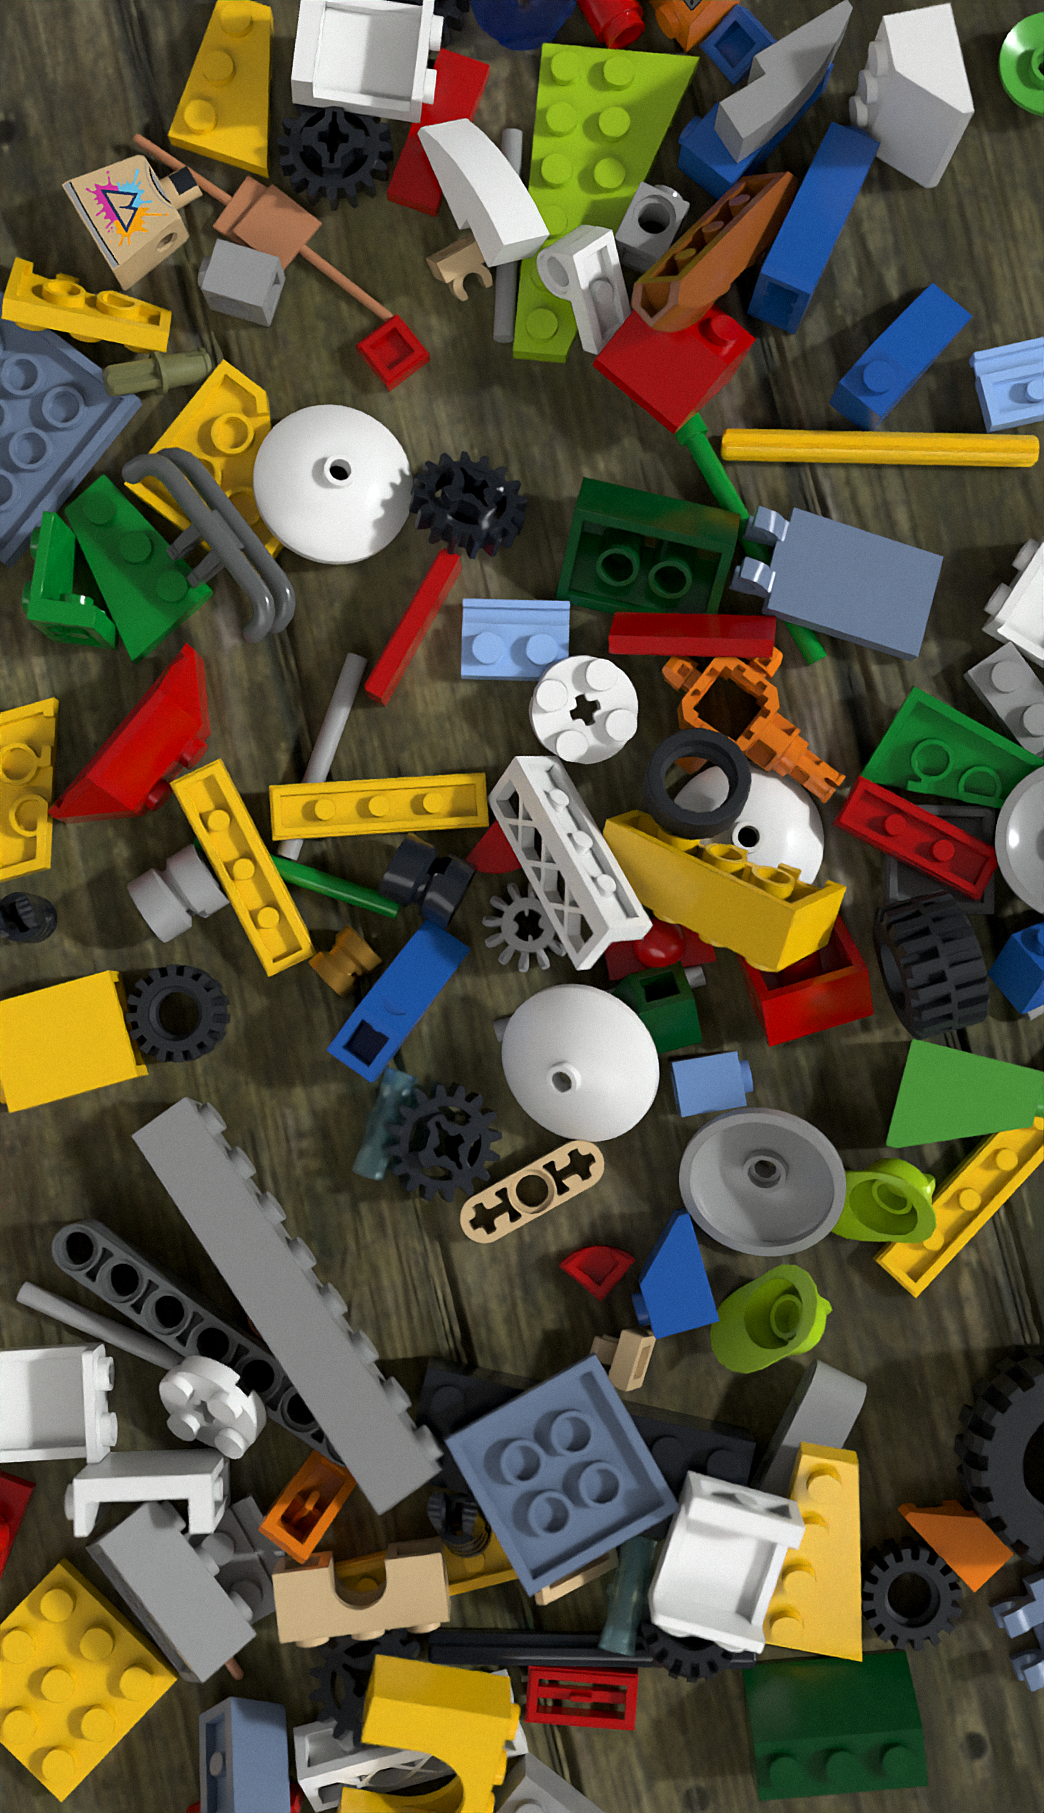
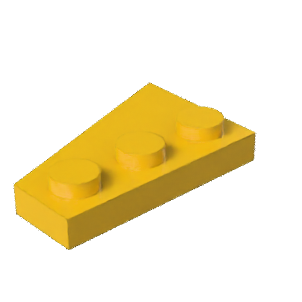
M217 0L168 133L169 140L173 146L270 178V80L272 79L273 15L271 7L251 0Z
M15 257L3 297L1 319L14 321L17 326L30 331H43L48 328L68 332L73 338L83 342H98L102 339L124 344L127 349L137 353L149 354L152 351L166 353L172 311L115 291H103L96 296L86 292L82 286L78 285V278L60 272L56 275V279H48L32 273V262Z
M54 697L0 713V883L48 870L51 866L53 816L47 811L54 804L59 700Z

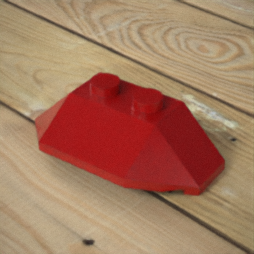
M187 643L184 644L162 674L59 799L49 808L47 812L67 824L144 816L149 809L155 812L168 800L173 792L170 782L173 781L183 767L190 770L200 761L208 749V744L205 743V740L211 734L204 660Z

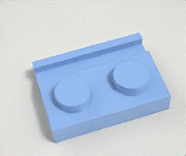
M1044 337L982 350L972 354L969 363L970 367L974 369L976 377L975 387L987 433L1044 421Z
M463 598L461 679L538 681L549 666L569 656L570 601Z

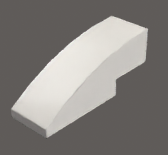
M467 118L421 127L417 134L458 228L461 230L471 227L487 266L492 267L533 257L550 234L530 194L502 152Z

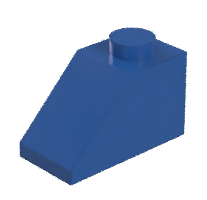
M685 1208L674 1210L637 1276L641 1292L631 1294L639 1326L642 1327L650 1324L655 1339L719 1321L690 1214Z

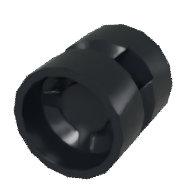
M409 832L401 842L379 886L378 895L403 908L415 904L418 906L419 916L446 929L474 878L477 866L452 853L440 857L437 855L435 844Z

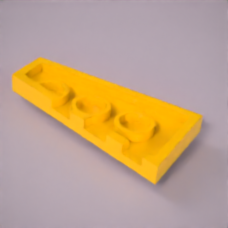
M800 1441L785 1499L797 1502L805 1525V1531L799 1549L792 1547L787 1549L762 1624L765 1644L862 1662L859 1465L856 1451Z

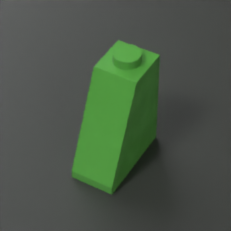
M912 1038L886 1146L902 1148L1032 1127L1035 1117L1044 1119V1072Z

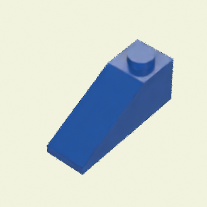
M831 63L813 94L795 116L766 144L738 164L714 130L719 102L713 106L703 119L698 115L695 116L687 124L679 137L678 143L681 145L677 168L718 201L742 176L753 175L824 93L834 64Z
M932 282L876 339L841 379L829 404L861 431H875L973 316Z

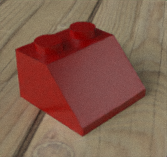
M715 304L694 325L676 332H663L651 328L633 310L595 358L592 366L672 434H675L730 382L756 338Z
M839 913L826 946L777 972L754 968L746 962V957L735 952L753 1011L769 1047L874 1015L868 968Z

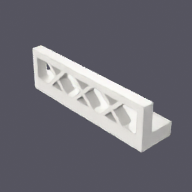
M515 756L487 797V801L576 970L590 969L611 942L642 939L653 925L559 757ZM515 789L519 795V817H517L508 801ZM535 828H537L542 837L541 859L534 849ZM558 870L565 880V902L562 901L557 892ZM581 914L584 915L593 932V935L586 944L580 935Z
M506 1669L490 1673L509 1677ZM511 1686V1703H515ZM336 1720L326 1724L317 1721L293 1728L297 1779L315 1812L337 1807L343 1787L387 1793L456 1773L446 1762L427 1753L388 1746L380 1748L376 1744L366 1743L364 1749L353 1747V1731H350L348 1736L342 1741L332 1737L334 1727L337 1724ZM520 1722L518 1723L515 1740H505L503 1748L507 1750V1759L529 1753L526 1737ZM394 1767L393 1769L383 1771V1769ZM340 1782L339 1784L322 1788V1786Z

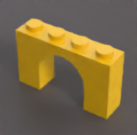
M376 1654L365 1696L361 1742L433 1755L451 1766L457 1775L443 1788L420 1796H397L343 1787L336 1813H493L494 1792H491L492 1785H502L506 1769L507 1750L503 1748L505 1740H515L519 1723V1704L511 1703L510 1677Z

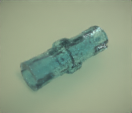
M386 1067L372 1112H366L363 1123L367 1124L360 1150L352 1167L353 1172L374 1180L385 1181L388 1171L386 1166L390 1163L392 1155L382 1151L381 1144L393 1140L394 1134L385 1129L383 1125L385 1121L398 1122L401 1115L396 1112L393 1105L397 1101L409 1106L411 1100L410 1089L416 1088L419 1077Z
M635 1535L622 1543L613 1584L608 1583L606 1595L610 1596L598 1648L634 1657V1648L643 1606L645 1604L649 1605L648 1593L646 1592L651 1565L658 1544L657 1541Z

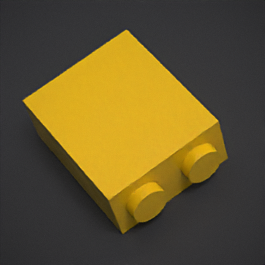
M104 971L0 1001V1102L2 1104L7 1103L9 1113L27 1110L148 1075L140 1043L138 1040L133 1041L129 1033L133 1030L131 1023H126L125 1013H130V1006L127 1004L128 999L119 971Z

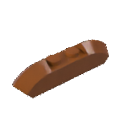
M789 172L742 176L634 283L631 302L633 309L651 328L663 332L680 331L698 322L718 297L730 289V284L744 269L752 266L778 235L794 202L798 178Z

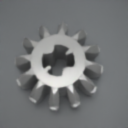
M530 881L528 884V898L522 899L517 885L510 883L507 885V890L513 901L512 904H506L497 896H493L490 900V904L502 912L503 916L502 918L484 916L482 923L489 928H501L502 933L488 937L485 943L488 948H492L506 941L508 946L498 958L502 965H506L514 952L517 951L521 953L518 963L519 971L527 972L529 968V954L536 953L539 966L542 970L550 967L549 959L544 952L547 946L556 955L561 957L567 951L564 945L553 939L554 934H558L540 900L536 899L537 894ZM528 912H533L540 916L538 927L543 933L536 940H533L532 936L529 935L528 941H523L516 936L519 926L514 920L521 913H524L525 917L528 918Z

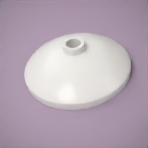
M317 405L298 410L274 426L258 451L253 470V493L259 514L267 528L278 541L306 559L336 565L365 560L383 550L393 541L409 515L413 478L406 454L397 439L385 426L361 411L340 405ZM333 466L344 468L348 478L345 480L333 478L329 468Z
M749 761L752 783L742 813L729 829L712 838L701 839L700 844L721 843L735 845L749 851L747 855L748 862L775 868L778 867L780 862L802 870L799 880L812 884L820 868L824 849L823 826L816 805L806 790L788 774L782 777L773 769L766 772L755 762ZM717 765L711 767L690 780L676 796L674 802L683 809L695 812L713 811L720 807L727 798L729 790L728 778ZM750 828L756 833L757 842L755 846L744 847L740 844L738 840L740 829Z
M581 984L552 986L537 992L527 999L515 1011L507 1024L502 1042V1064L507 1083L521 1107L531 1118L549 1131L572 1140L604 1141L622 1135L633 1128L649 1110L659 1084V1062L655 1045L639 1017L626 1004L613 995ZM559 1072L566 1073L570 1077L572 1084L564 1081Z

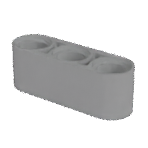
M814 1359L803 1374L753 1476L749 1488L786 1498L800 1441L842 1449L863 1405L867 1391L866 1384L818 1359Z

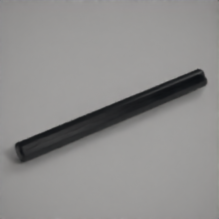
M435 1629L430 1631L428 1638V1658L432 1664L657 1668L652 1662L653 1656L650 1651L646 1653L643 1645L644 1636L641 1632ZM692 1634L685 1637L675 1636L681 1644L693 1648L701 1647L710 1641V1639ZM745 1649L737 1652L726 1669L754 1668L757 1661V1653Z

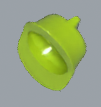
M894 1157L878 1159L862 1171H845V1202L842 1213L831 1232L846 1239L858 1241L921 1243L931 1237L937 1226L936 1213L931 1205L932 1194L935 1189L934 1176L921 1173L918 1168L907 1161Z
M782 1264L737 1289L721 1303L717 1310L719 1321L712 1323L710 1330L712 1350L719 1363L732 1372L748 1374L761 1370L786 1356L800 1355L811 1350L822 1337L825 1330L826 1317L831 1313L832 1307L829 1301L818 1294L817 1287L808 1272L797 1265Z

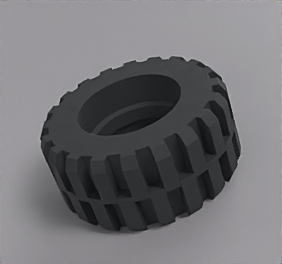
M1039 1346L1022 1350L1023 1360L1015 1363L1006 1357L995 1364L994 1368L999 1375L990 1383L981 1377L972 1390L979 1395V1398L974 1407L963 1404L958 1419L966 1427L964 1434L955 1435L954 1452L962 1459V1464L956 1468L960 1484L969 1493L967 1500L978 1516L1005 1546H1010L1019 1557L1033 1565L1039 1562L1044 1565V1503L1035 1499L1028 1492L1022 1474L1023 1456L1027 1443L1034 1431L1044 1422V1350Z

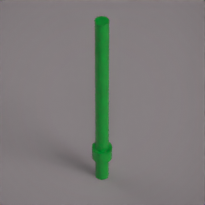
M697 412L674 435L681 447L687 446L721 509L741 514L737 538L747 556L769 566L772 555L766 544L742 539L746 521L750 515L706 437L709 430L700 413ZM784 621L808 666L827 657L813 630Z

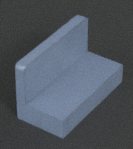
M230 1696L199 1715L201 1813H291L286 1710L284 1705Z

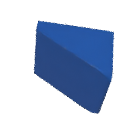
M736 4L700 47L733 85H737L750 74L754 56L777 41L747 8Z

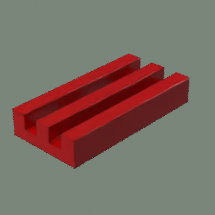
M528 1666L524 1722L635 1731L638 1668ZM539 1679L626 1686V1689L539 1683ZM537 1698L562 1699L585 1703L625 1704L624 1712L537 1705Z

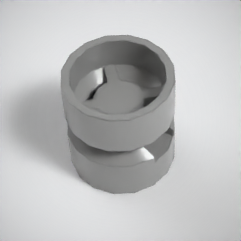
M193 843L167 858V869L161 872L152 868L127 884L129 893L143 918L164 943L169 942L191 928L192 916L195 914L207 918L230 903L215 871Z

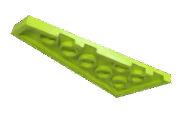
M550 43L542 44L528 193L534 201L550 235L533 257L522 259L513 358L566 363L579 334L572 303L569 300L557 297L546 288L537 270V256L542 250L580 225L612 229L615 238L641 181L646 183L661 145L675 120L687 87L691 84L696 73L700 57Z

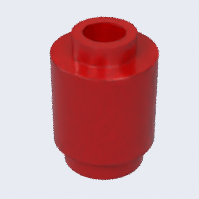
M575 0L598 42L606 44L608 49L621 50L635 42L645 30V23L642 20L644 11L638 0Z

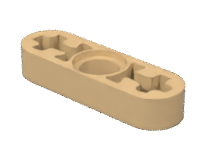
M571 1139L476 1192L465 1201L460 1213V1224L464 1233L475 1242H494L590 1188L599 1181L604 1171V1158L601 1151L593 1142ZM578 1149L581 1155H587L591 1152L595 1159L588 1165L591 1174L585 1178H581L577 1172L562 1178V1182L569 1188L561 1193H557L555 1180L543 1165L553 1160L556 1171L570 1163L568 1155L570 1151ZM527 1175L540 1176L548 1185V1195L539 1205H526L519 1200L516 1194L518 1182ZM506 1187L511 1205L521 1215L511 1220L507 1209L494 1218L496 1228L487 1231L483 1225L474 1228L470 1222L476 1215L474 1206L482 1202L485 1208L490 1209L502 1203L503 1199L496 1192Z

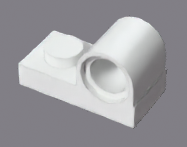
M580 225L542 250L537 256L536 263L538 273L546 288L557 297L571 301L583 350L598 355L631 314V309L612 229Z

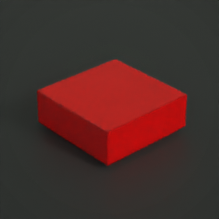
M395 314L355 345L358 354L389 392L430 361L428 351L398 314Z

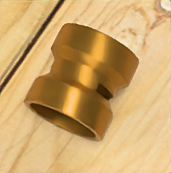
M348 924L336 934L335 944L332 946L333 949L331 951L320 950L308 961L319 976L344 1000H347L358 989L357 979L359 977H363L365 974H374L385 963L372 947Z

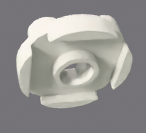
M586 655L570 656L549 666L539 678V683L535 687L533 697L530 700V723L539 742L563 760L582 764H592L606 760L620 751L627 740L635 734L638 725V700L635 689L627 675L609 660ZM581 694L584 695L587 701L595 700L597 704V710L592 713L593 720L586 725L582 719H572L570 716V710L577 706L575 697Z
M193 1355L186 1357L180 1365L176 1362L159 1385L161 1400L166 1410L171 1414L167 1420L169 1429L177 1437L185 1441H193L196 1438L209 1446L217 1448L229 1458H241L247 1448L254 1443L266 1425L267 1413L261 1398L254 1389L247 1398L243 1391L235 1386L241 1376L224 1364L210 1358Z

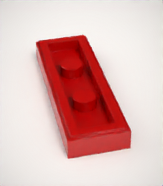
M440 48L433 69L437 70L433 105L422 103L420 123L412 122L386 192L388 201L436 218L445 196L417 133L421 127L465 118L473 122L490 76L489 64Z
M446 548L439 550L364 684L365 691L371 700L386 707L462 571L461 557L455 553L453 555L448 554Z
M615 612L608 635L609 653L770 658L773 657L776 616Z
M860 775L856 777L831 824L973 901H978L981 898L998 865L995 847Z

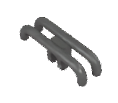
M179 447L163 448L155 454H140L127 462L122 469V476L127 483L137 484L147 476L156 477L162 482L192 522L167 548L166 552L171 559L177 561L178 559L185 558L204 540L211 547L212 550L199 565L193 568L187 577L193 588L195 589L203 585L226 567L253 605L252 619L243 629L244 639L248 643L254 644L263 640L268 632L278 634L283 631L294 616L296 607L294 588L287 575L202 462L191 452ZM268 587L270 588V590H271V592H272V594H273V596H274V600H273V597H272V595H271V593H270Z

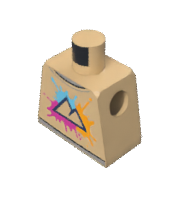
M144 155L133 156L62 184L74 208L124 291L132 287L187 241L189 235L177 210L202 196L197 182L186 165L159 180Z

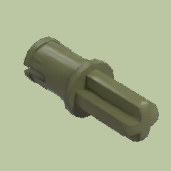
M197 348L161 355L158 351H152L148 359L108 365L102 370V378L107 394L112 397L155 390L158 395H165L168 389L205 383L213 371L206 349Z

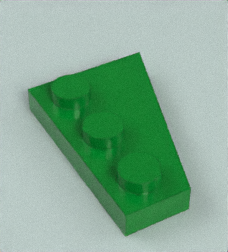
M104 474L64 509L128 654L135 665L139 664L214 595L206 583L198 588H193L187 580L188 575L193 569L183 559H178L177 561L171 559L166 552L170 546L169 543Z
M912 686L859 775L875 784L879 783L904 788L909 791L928 793L1002 809L1011 791L1026 776L1044 766V760L919 688Z

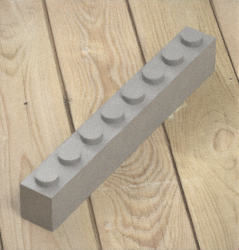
M184 1097L134 1133L132 1138L378 1515L391 1509L444 1469L438 1460L443 1455V1450L432 1432L425 1425L418 1429L405 1410L411 1406V1403L399 1383L393 1377L385 1380L375 1365L374 1361L379 1358V1354L367 1335L362 1330L354 1333L342 1314L348 1311L340 1294L330 1283L323 1286L311 1269L317 1262L310 1249L301 1238L296 1237L292 1240L281 1224V1221L286 1219V1215L280 1204L270 1192L266 1191L261 1194L251 1179L256 1170L250 1159L238 1146L231 1149L221 1134L227 1128L222 1117L209 1102L202 1105L198 1101Z

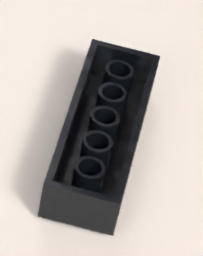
M431 1355L415 1425L418 1429L425 1425L437 1439L443 1450V1455L438 1460L444 1469L424 1484L474 1495L446 1444L445 1437L542 1381ZM621 1399L677 1503L688 1471L747 1487L756 1445L748 1428ZM674 1513L640 1533L666 1539Z

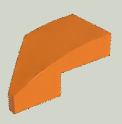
M956 1499L943 1500L940 1507L917 1508L913 1503H903L897 1509L974 1592L1014 1555L973 1510L966 1511Z

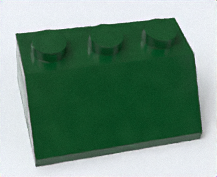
M584 477L573 512L555 601H570L572 605L614 615L615 612L717 614L736 547L741 514Z
M896 1648L862 1651V1662L828 1655L761 1660L756 1661V1665L752 1669H741L750 1770L759 1801L929 1786L923 1726L905 1650Z

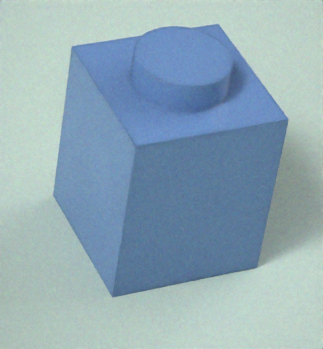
M728 1050L668 1061L676 1110L679 1116L686 1117L747 1106L745 1093L753 1092L752 1075L748 1060L739 1061L737 1051Z

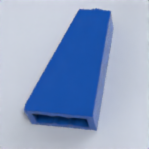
M831 122L760 271L747 314L795 335L881 144L871 139L864 130L856 126H841Z

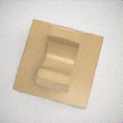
M473 233L466 235L426 258L434 277L444 283L449 282L451 293L461 301L468 299L467 293L463 288V279L469 273L474 272L477 275L481 286L485 288L492 286L491 273L485 266L481 265L485 262V259Z
M638 1327L622 1330L620 1339L603 1334V1337L595 1336L590 1354L595 1352L600 1363L611 1366L608 1378L613 1387L627 1392L642 1386L656 1339L653 1333Z

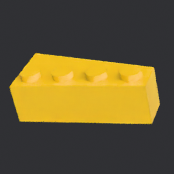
M636 809L606 820L602 836L640 904L652 909L653 914L658 919L668 923L681 924L699 933V938L705 943L716 947H727L746 957L745 960L749 965L763 971L777 972L828 944L846 886L827 880L822 889L800 881L799 877L802 870L781 862L777 868L748 862L747 855L749 851L735 845L721 843L702 845L700 844L701 839L690 840L672 835L655 823L650 814Z

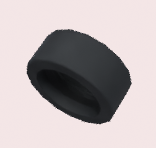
M705 728L680 730L664 738L651 754L642 785L645 806L655 823L672 835L690 840L712 838L729 829L743 811L752 783L749 761L740 747L720 732ZM695 756L710 760L720 767L728 778L729 784L727 798L721 806L713 811L695 812L683 809L672 801L665 791L664 778L666 770L674 761L679 758Z

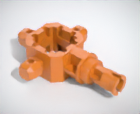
M774 647L773 657L746 658L744 660L745 663L737 657H715L703 673L696 669L698 663L687 656H672L661 670L664 680L677 692L681 688L687 692L677 708L679 727L682 730L705 728L718 732L698 718L699 713L694 710V707L719 676L726 681L730 678L738 687L749 695L754 696L757 699L755 703L762 707L735 742L743 754L766 772L773 769L782 777L788 774L817 796L822 803L825 804L836 791L835 788L840 786L846 776L838 773L807 749L809 743L798 735L801 730L776 712L780 707L778 691L766 679L770 680L782 662L783 654ZM695 756L679 758L673 763L690 775L697 772L706 763L707 759Z

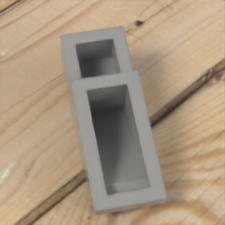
M844 0L756 54L753 58L748 85L719 102L714 130L737 164L766 144L795 116L813 94L830 67L844 37L853 9L848 0Z

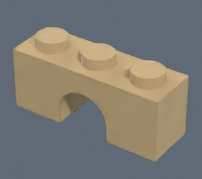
M441 1537L388 1543L385 1556L387 1578L377 1588L364 1592L348 1588L339 1579L335 1568L334 1551L311 1553L303 1564H300L291 1556L279 1557L272 1573L280 1643L295 1641L296 1646L306 1648L324 1644L329 1640V1637L351 1634V1638L354 1640H370L383 1635L387 1629L407 1627L408 1632L425 1633L437 1629L442 1622H449L451 1600L443 1540Z

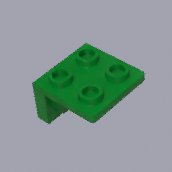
M43 511L41 526L34 527L30 541V552L32 559H35L33 579L25 582L22 592V609L24 613H27L26 619L53 642L117 650L119 631L116 625L105 615L106 612L100 610L97 606H93V599L72 594L80 545L76 535L56 512Z

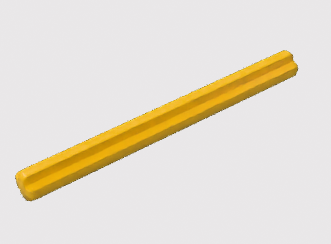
M727 428L721 436L720 450L722 459L730 461L1031 467L1038 460L1039 440L1034 435Z

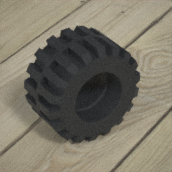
M941 889L877 908L873 922V940L880 973L893 1009L901 1024L910 1035L920 1041L984 1022L987 1018L989 1007V985L986 968L973 928L962 907L947 890Z

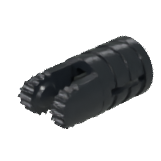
M15 892L5 896L0 901V937L25 943H40L54 933L58 921L57 912L53 904L46 898L25 892ZM18 919H22L29 928L19 926Z
M439 1491L432 1494L427 1503L428 1516L448 1550L460 1558H473L484 1552L491 1541L492 1527L476 1497L465 1493H456L448 1496L447 1493ZM463 1524V1533L461 1536H458L453 1526Z

